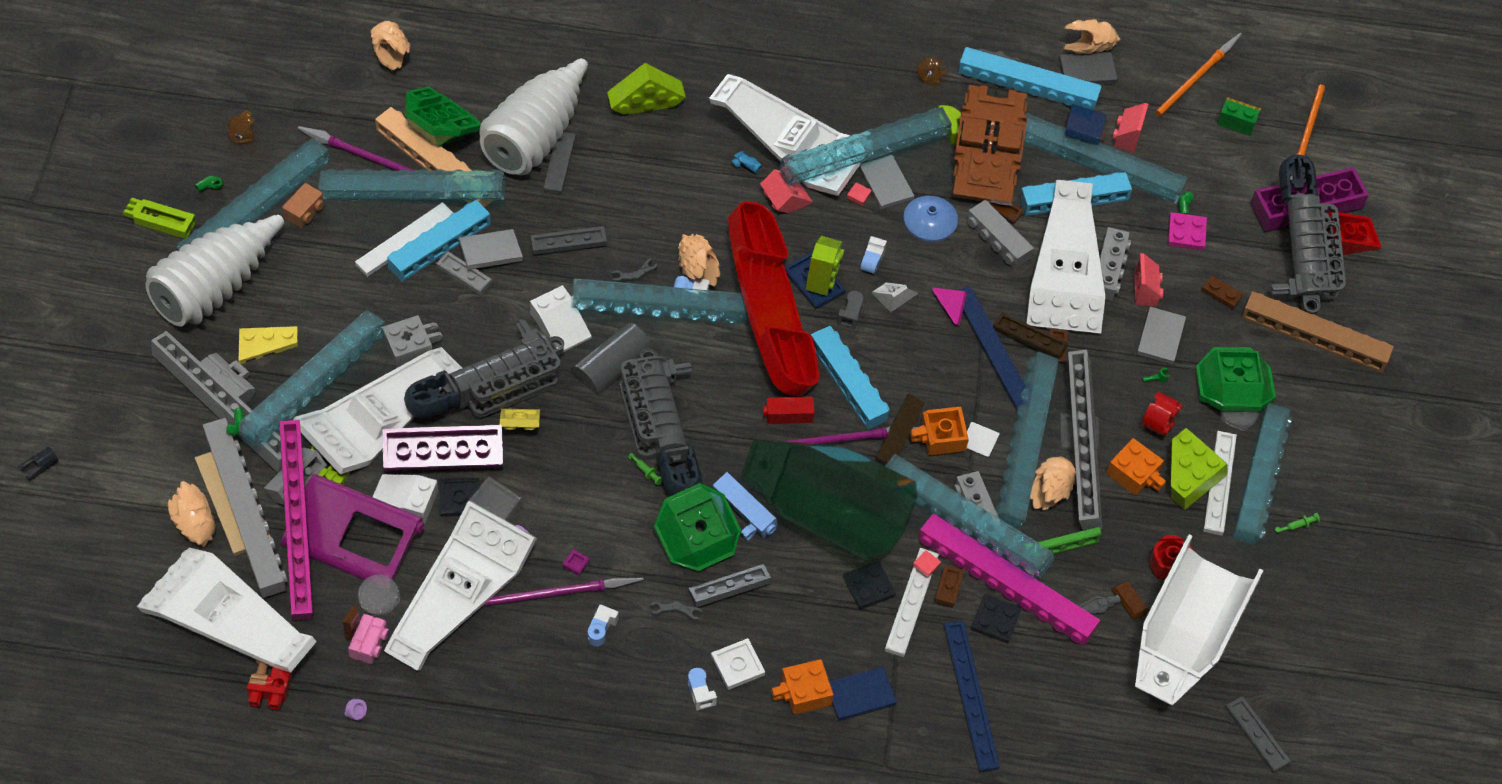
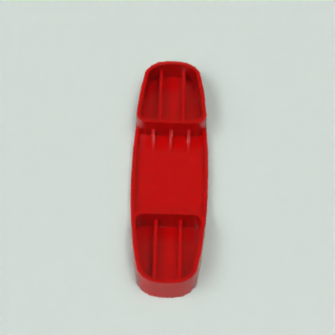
M743 201L729 215L728 224L735 266L749 320L773 384L784 393L801 396L806 394L818 382L819 370L813 338L802 329L794 295L783 264L789 253L772 212L762 204Z

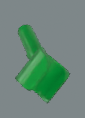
M1162 368L1158 374L1142 378L1143 382L1158 380L1165 383L1170 375H1164L1167 373L1168 368Z

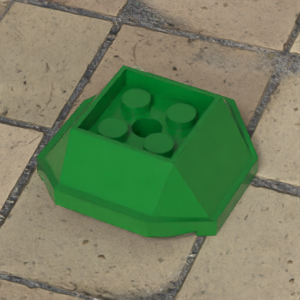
M429 86L407 91L405 95V116L407 117L408 125L437 146L462 140L471 133L480 131L481 123L475 116Z
M1213 347L1195 368L1199 400L1204 403L1208 402L1221 411H1261L1275 401L1276 394L1271 367L1263 360L1260 353L1252 348Z
M701 483L664 499L653 525V529L669 563L696 572L733 556L741 532V528L725 495ZM696 522L702 523L704 527L702 532L696 529Z

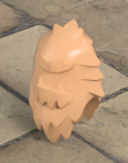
M1096 19L1076 20L1065 26L1066 29L1083 30L1080 40L1075 43L1066 44L1064 49L1073 51L1076 54L1108 51L1114 45H1117V41H1120L1115 29L1108 22H1097Z
M391 21L381 22L371 30L374 51L384 66L391 70H396V68H401L405 52L409 53L410 43L402 30L399 29L398 24Z
M683 234L682 240L679 243L680 246L678 247V260L680 261L679 266L682 267V274L693 280H710L709 284L715 286L717 284V277H720V265L712 251L713 248L701 235L696 234L694 236L691 234L686 236Z
M1062 456L1048 458L1035 471L1037 475L1031 485L1029 499H1032L1034 509L1042 507V510H1046L1049 507H1053L1061 499H1068L1075 484L1076 471L1068 459Z
M182 481L180 488H177L178 495L174 494L172 501L170 499L168 501L169 515L171 520L174 521L173 523L176 525V528L182 531L181 534L190 539V542L197 543L198 545L201 544L204 547L208 540H213L212 536L216 529L214 517L203 492L194 484L190 485Z

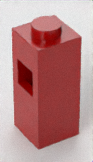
M813 397L767 398L766 405H763V417H767V424L813 423Z

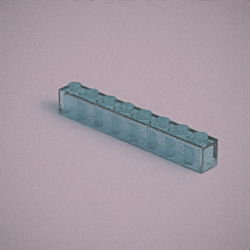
M1268 403L1265 409L1233 539L1256 545L1258 538H1263L1265 528L1262 527L1263 522L1266 523L1269 515L1266 508L1267 506L1270 507L1273 499L1270 492L1271 490L1274 491L1277 480L1274 479V475H1278L1281 466L1278 463V459H1282L1284 448L1281 447L1282 443H1286L1288 433L1285 430L1291 424L1292 417H1289L1291 409Z

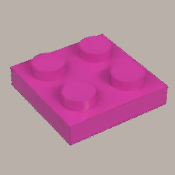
M1171 212L1169 216L1168 246L1204 251L1207 217Z

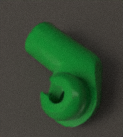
M208 176L196 183L195 188L198 192L206 188L220 189L223 186V180L219 177Z
M242 408L234 410V424H228L226 427L228 435L236 436L243 427L245 420Z

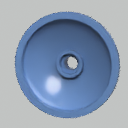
M921 196L912 200L906 206L903 221L908 232L915 238L926 242H939L949 238L955 232L958 224V215L955 208L945 199L937 196Z

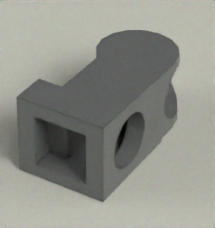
M851 291L847 295L846 310L840 309L838 325L856 328L863 303V295L860 292Z

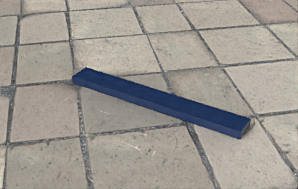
M971 286L957 290L967 293L963 314L1017 413L1034 408L1035 402L973 289Z
M964 621L944 623V632L978 772L999 770V761Z

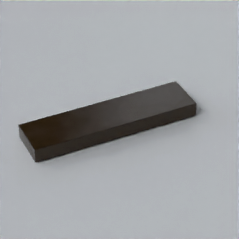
M1003 312L993 324L995 331L1058 360L1068 347V342Z
M910 393L906 395L874 459L889 468L894 466L925 404L923 401Z

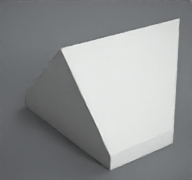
M885 283L872 292L890 312L919 294L908 289L906 285Z

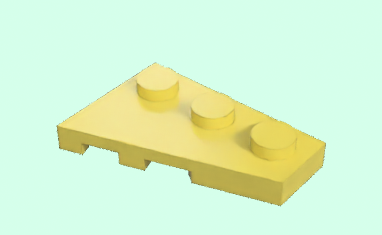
M297 326L239 329L240 364H244L246 360L256 358V360L263 358V355L272 352L279 353L298 347Z

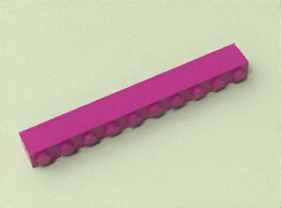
M300 420L280 421L291 621L312 619V600Z
M934 513L920 529L918 540L923 545L931 547L940 556L953 561L957 567L967 570L974 578L981 579L990 588L998 590L1007 599L1018 603L1024 610L1037 615L1041 621L1051 624L1058 632L1068 635L1075 643L1085 646L1097 630L1100 619Z

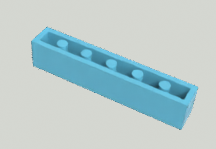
M1126 172L1070 180L1093 184L1091 206L1129 200L1132 192ZM1055 183L1026 186L1021 189L1019 199L1025 216L1050 212L1054 199Z
M477 200L466 204L464 208L456 213H452L444 221L438 222L433 228L421 233L413 241H409L402 248L391 252L387 257L388 268L403 282L443 256L447 251L460 245V237L475 235L491 225L490 213Z
M831 326L812 333L811 336L814 341L816 355L867 430L886 422L890 412L887 403L881 400L878 390L872 387L867 374H863L858 361L852 358L849 348L841 342L838 332L834 331Z

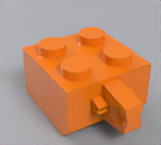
M961 407L934 409L923 412L921 426L911 429V442L926 443L928 456L966 451L969 438Z
M1134 438L1114 457L1106 473L1134 495H1138L1145 486H1151L1160 491L1166 483L1159 473L1164 460Z
M822 659L782 668V683L771 690L774 701L781 699L789 701L793 714L832 706L833 692Z

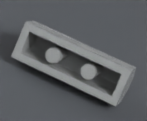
M214 353L201 361L211 373L245 404L251 400L255 394V388L245 380L250 375V372L237 360L229 365L219 354Z

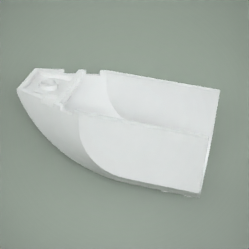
M1190 534L1143 624L1135 683L1136 688L1172 706L1219 662L1263 573V570L1259 569L1255 579L1237 576L1203 559L1189 548L1192 540V535Z

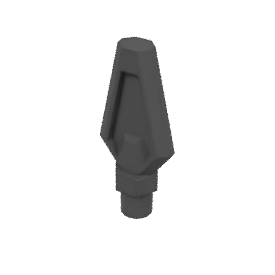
M1097 595L1078 606L1090 614L1105 613L1108 607L1120 603L1121 600L1119 595L1112 597Z

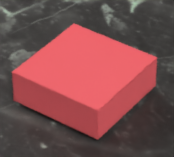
M855 183L847 194V199L863 206L871 195L872 190Z
M927 550L913 563V567L928 578L941 565V561Z

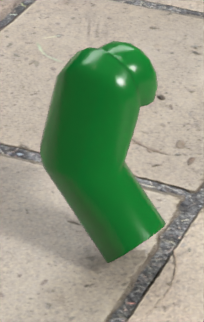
M1184 192L1179 198L1180 214L1189 215L1188 205L1194 199L1191 192Z

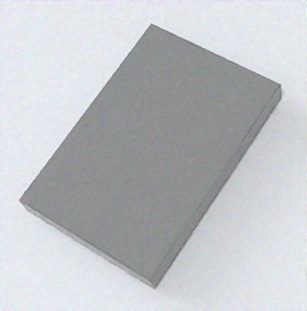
M893 155L859 165V170L869 189L872 190L871 193L880 209L914 200V194Z
M513 229L459 238L460 248L467 269L522 261L523 256Z
M1150 307L1137 355L1173 365L1186 317Z

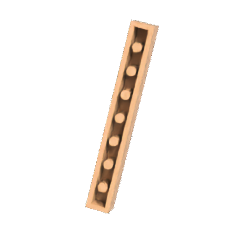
M390 107L375 119L376 130L467 203L477 200L485 208L495 200V189L491 183L484 181L477 172L470 170L464 162H460L455 158L452 152L446 151L441 145L437 146L409 126L408 120L400 111Z

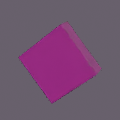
M573 549L563 562L562 567L580 576L589 564L590 558Z

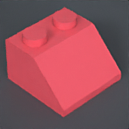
M1147 103L1124 110L1123 116L1119 115L1116 126H1119V130L1115 129L1112 138L1115 140V148L1135 152L1148 108Z
M774 169L760 183L764 189V194L770 198L773 208L778 212L790 213L813 202L798 178L793 174Z
M1140 253L1134 272L1135 305L1158 306L1159 300L1163 298V288H1160L1163 275L1159 273V265L1142 253Z

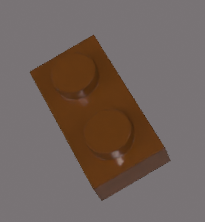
M1211 275L1201 289V292L1232 310L1243 296V293Z
M945 565L935 598L936 603L954 607L964 570Z

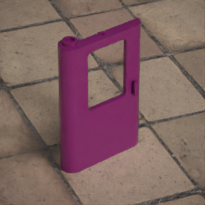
M313 474L304 489L309 558L389 590L413 537L417 533L420 534L424 528L423 518L330 479ZM354 513H362L403 530V536L388 566L381 565L340 547V543ZM286 530L281 540V546L287 548Z

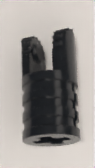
M47 446L46 449L32 456L18 467L20 470H23L32 463L36 465L37 468L26 476L29 481L44 471L49 465L57 462L58 458L53 450Z

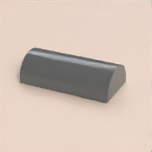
M628 322L571 368V373L596 395H599L621 377L622 363L626 360L640 358L642 350L646 348L652 349L651 342L637 325Z

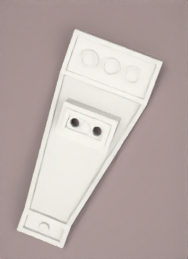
M727 74L709 98L711 104L726 107L808 188L838 196L873 147L872 141L840 133L740 77Z
M1056 180L1054 199L1030 287L1026 323L1031 326L1101 333L1105 290L1091 206L1093 187L1091 183ZM1058 259L1062 260L1063 262L1062 266L1060 267L1056 265V261ZM1077 261L1081 263V267L1079 269L1075 268L1074 266L1075 262Z
M442 347L429 350L326 408L296 416L293 420H300L301 433L340 474L370 465L383 451V429L405 428L415 418V416L409 413L404 402L405 392L411 384L431 375L436 376V373L443 370L449 374L462 369V367ZM444 386L439 387L438 391L440 392Z
M468 501L450 538L393 632L384 651L417 671H421L429 653L520 573L537 538L472 501ZM452 572L455 574L454 579L450 578ZM468 582L471 583V587L469 589L467 588Z
M188 548L181 554L178 561L168 569V572L162 579L156 582L155 587L142 598V601L137 606L143 613L165 618L287 672H292L316 643L312 636L299 633L213 553Z

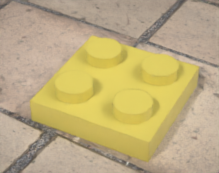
M501 409L500 425L505 429L511 430L516 427H524L526 430H534L535 427H539L540 409Z

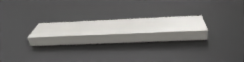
M442 202L355 261V265L367 277L387 264V257L391 252L397 251L407 242L419 237L421 233L427 232L438 222L447 219L453 212Z
M1217 431L1214 452L1227 463V476L1208 492L1203 532L1221 536L1224 533L1236 434Z
M920 548V549H919V552H918V555H917V558H918L926 549ZM927 550L938 559V553ZM913 567L885 647L886 652L901 657L905 656L932 574L928 578Z

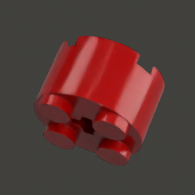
M1157 392L1154 396L1156 401L1150 403L1144 415L1142 426L1161 436H1167L1168 432H1171L1174 427L1175 421L1173 419L1176 415H1179L1183 405L1179 401L1161 392Z
M1168 535L1162 537L1155 544L1150 557V567L1157 579L1166 580L1185 543L1183 538Z

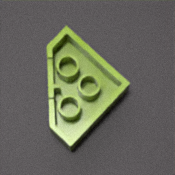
M647 63L641 65L607 92L611 109L623 115L673 108L686 98L682 81Z
M824 236L818 239L811 257L805 290L827 296L829 289H833L835 276L838 274L840 267L839 263L844 254V249H841L843 241Z
M1187 428L1172 439L1171 498L1186 510L1227 476V463Z

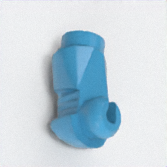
M740 151L733 156L732 164L737 168L743 164L754 173H758L762 168V164H760L758 159L744 154L745 151Z

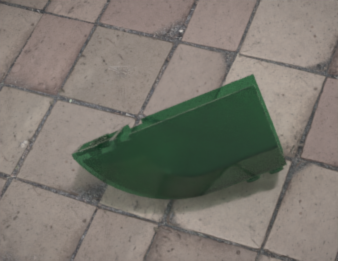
M753 439L741 476L757 492H761L767 498L766 501L770 505H774L780 511L779 514L783 518L866 561L890 553L904 534L918 497L916 481L857 452L827 444Z

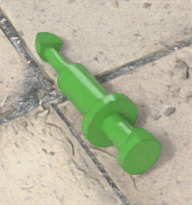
M629 454L628 458L630 460L633 459L637 463V466L645 473L647 479L652 478L657 486L663 482L662 477L656 475L654 467L650 468L645 462L638 460L634 454Z
M1314 513V516L1308 518L1303 515L1302 519L1288 523L1283 528L1278 526L1275 528L1276 533H1281L1285 530L1291 531L1303 526L1308 528L1309 523L1314 521L1320 522V517L1318 513Z

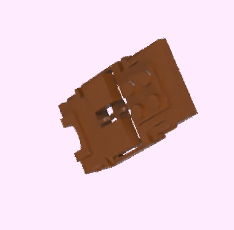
M969 85L968 92L965 95V106L963 105L961 109L954 163H957V166L955 165L954 170L955 182L952 197L976 201L986 200L989 203L1011 206L1014 186H1016L1017 181L1016 173L1020 172L1028 117L1024 115L1027 109V93L1009 90L1007 98H998L986 95L988 86ZM962 122H964V123H963V129H962V136H961V144H962V145L960 146V145H959V140H960V134H961V127H962ZM987 124L991 125L989 136L985 135ZM995 126L1000 127L998 137L993 136ZM983 144H988L987 153H983V149L965 146L983 147ZM992 145H997V150L1009 151L1012 153L995 151V154H991V147Z

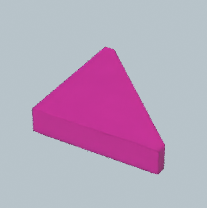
M933 288V292L954 324L960 326L967 293L965 291Z

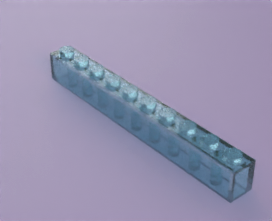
M943 107L933 108L925 113H917L912 117L902 118L894 123H886L875 129H867L862 133L852 134L844 139H836L825 145L820 144L809 150L804 149L794 155H786L782 158L779 169L788 186L947 135L952 123Z
M1024 113V115L1028 116L1024 138L1025 143L1104 175L1126 172L1131 186L1173 203H1178L1188 177L1103 143L1095 144L1066 135V128L1035 117L1032 114Z
M314 138L303 143L297 151L291 153L282 163L277 164L268 174L263 175L254 185L249 186L243 194L237 196L228 206L223 207L213 218H209L203 226L194 230L185 240L180 241L176 246V251H179L183 245L191 244L196 238H203L208 232H215L218 228H229L232 224L243 226L246 222L253 223L329 162L328 149Z
M328 169L320 171L318 190L323 193L324 199L504 200L506 178L504 172L499 170L481 171L475 169L463 171L457 169L445 171L438 169L436 171H427L420 169L418 171H408L401 169L399 171H390L383 169L381 171L364 169L363 171L346 169L345 171Z
M574 278L572 284L571 308L751 324L742 293Z
M369 310L363 312L239 422V435L256 447L262 442H266L275 430L280 429V421H287L289 418H293L296 412L301 407H305L314 395L317 396L323 387L331 384L339 373H343L352 361L355 362L362 352L367 351L372 346V343L383 337L382 327H384L385 321Z
M1037 352L1034 357H1030L1027 364L1029 372L1024 378L1026 386L1020 396L1022 404H1020L1017 411L1019 419L1016 421L1013 429L1016 433L1011 440L1010 447L1012 451L1006 461L1009 465L1003 476L1005 484L1002 486L999 494L1002 497L1001 502H999L996 508L1000 522L1017 529L1026 520L1059 359L1041 352Z
M894 454L881 471L886 484L891 487L895 485L907 497L911 495L919 505L930 507V511L935 515L939 516L941 514L946 517L945 520L953 526L957 524L965 534L969 536L973 534L981 544L992 546V549L997 554L1008 556L1009 561L1017 566L1019 564L1022 565L1030 575L1034 576L1036 574L1042 577L1055 560L1051 550L900 456Z

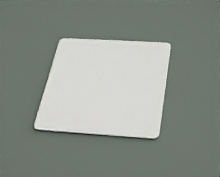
M971 422L967 430L969 438L967 448L989 457L999 433Z

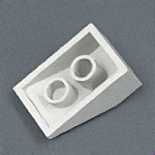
M563 285L530 301V314L546 337L559 336L564 340L563 352L592 338L573 299ZM552 343L555 349L561 347L558 343Z
M382 474L373 497L423 518L422 522L426 523L438 494L437 480L420 475Z

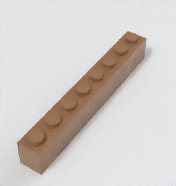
M1253 291L1242 315V319L1381 373L1384 372L1394 347L1387 342L1374 339L1369 335L1361 334L1351 328L1343 327L1333 321L1325 320L1315 314L1307 313L1297 307L1289 306L1281 301Z

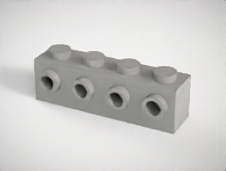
M1108 227L1100 264L1105 299L1113 301L1114 294L1118 295L1121 284L1117 282L1118 279L1122 280L1124 269H1121V266L1126 264L1128 255L1124 253L1125 250L1129 251L1131 240H1128L1130 232Z
M979 471L958 476L955 485H953L955 495L960 498L962 512H965L968 517L967 523L969 528L973 529L974 540L990 550L1004 546L1007 536Z

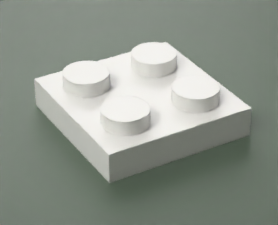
M748 638L711 653V658L727 690L765 676V670Z

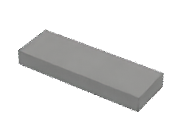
M449 251L436 263L437 268L479 295L492 284L491 278L475 268L467 269L466 263Z

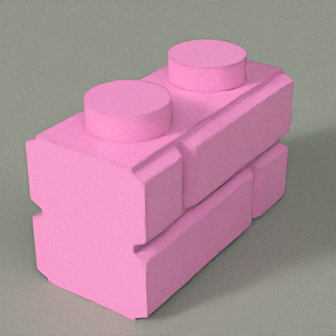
M363 614L348 648L349 657L372 664L374 658L380 656L382 640L386 641L389 634L386 621Z

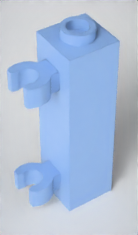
M728 472L713 484L714 490L723 493L730 507L749 524L741 531L742 536L747 541L756 532L764 538L776 530L778 525L776 518Z

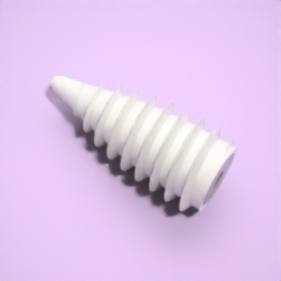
M582 58L577 59L573 63L568 64L567 67H561L557 70L548 71L546 74L537 75L534 79L527 81L523 86L517 88L513 94L509 95L504 102L498 105L497 109L490 113L489 117L483 120L480 126V146L484 155L494 166L509 174L526 175L531 172L533 167H537L542 163L543 158L555 146L556 141L560 139L563 130L568 127L569 120L574 115V108L578 104L577 96L580 93L579 84L582 83V78L587 70V61Z
M273 215L264 220H258L256 223L246 222L243 226L232 224L229 228H218L215 232L206 233L203 238L194 239L191 244L183 245L179 251L170 253L168 258L161 259L157 266L149 268L146 275V291L156 310L167 321L176 326H183L187 322L196 325L200 324L203 316H210L213 308H220L222 306L223 299H231L232 290L238 291L241 289L242 280L248 281L251 277L250 269H258L257 257L264 258V248L270 245L271 239L283 227V218L280 215Z

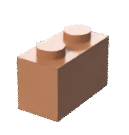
M304 183L282 207L284 218L302 228L312 220L317 211L323 208V193Z

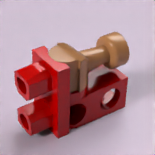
M256 659V663L259 666L257 672L250 676L247 686L249 706L260 707L262 699L269 700L268 708L279 710L282 702L287 700L291 678L296 667L292 672L273 667L271 675H267V667L270 665Z

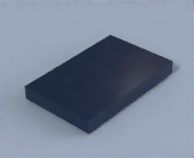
M1072 104L1065 134L1099 144L1106 114Z
M811 252L785 266L788 278L812 307L817 310L845 294L846 289L835 277L834 287L829 289L827 296L805 290L813 254Z
M884 667L829 681L833 692L832 705L838 721L897 704Z

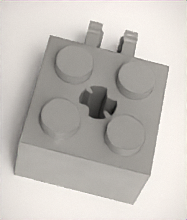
M419 315L382 327L384 342L396 368L432 350V343L440 341L443 337L441 332L432 333L438 329L437 323L433 322L423 325Z

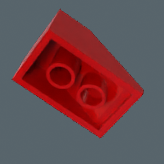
M1338 212L1343 255L1382 248L1370 217Z

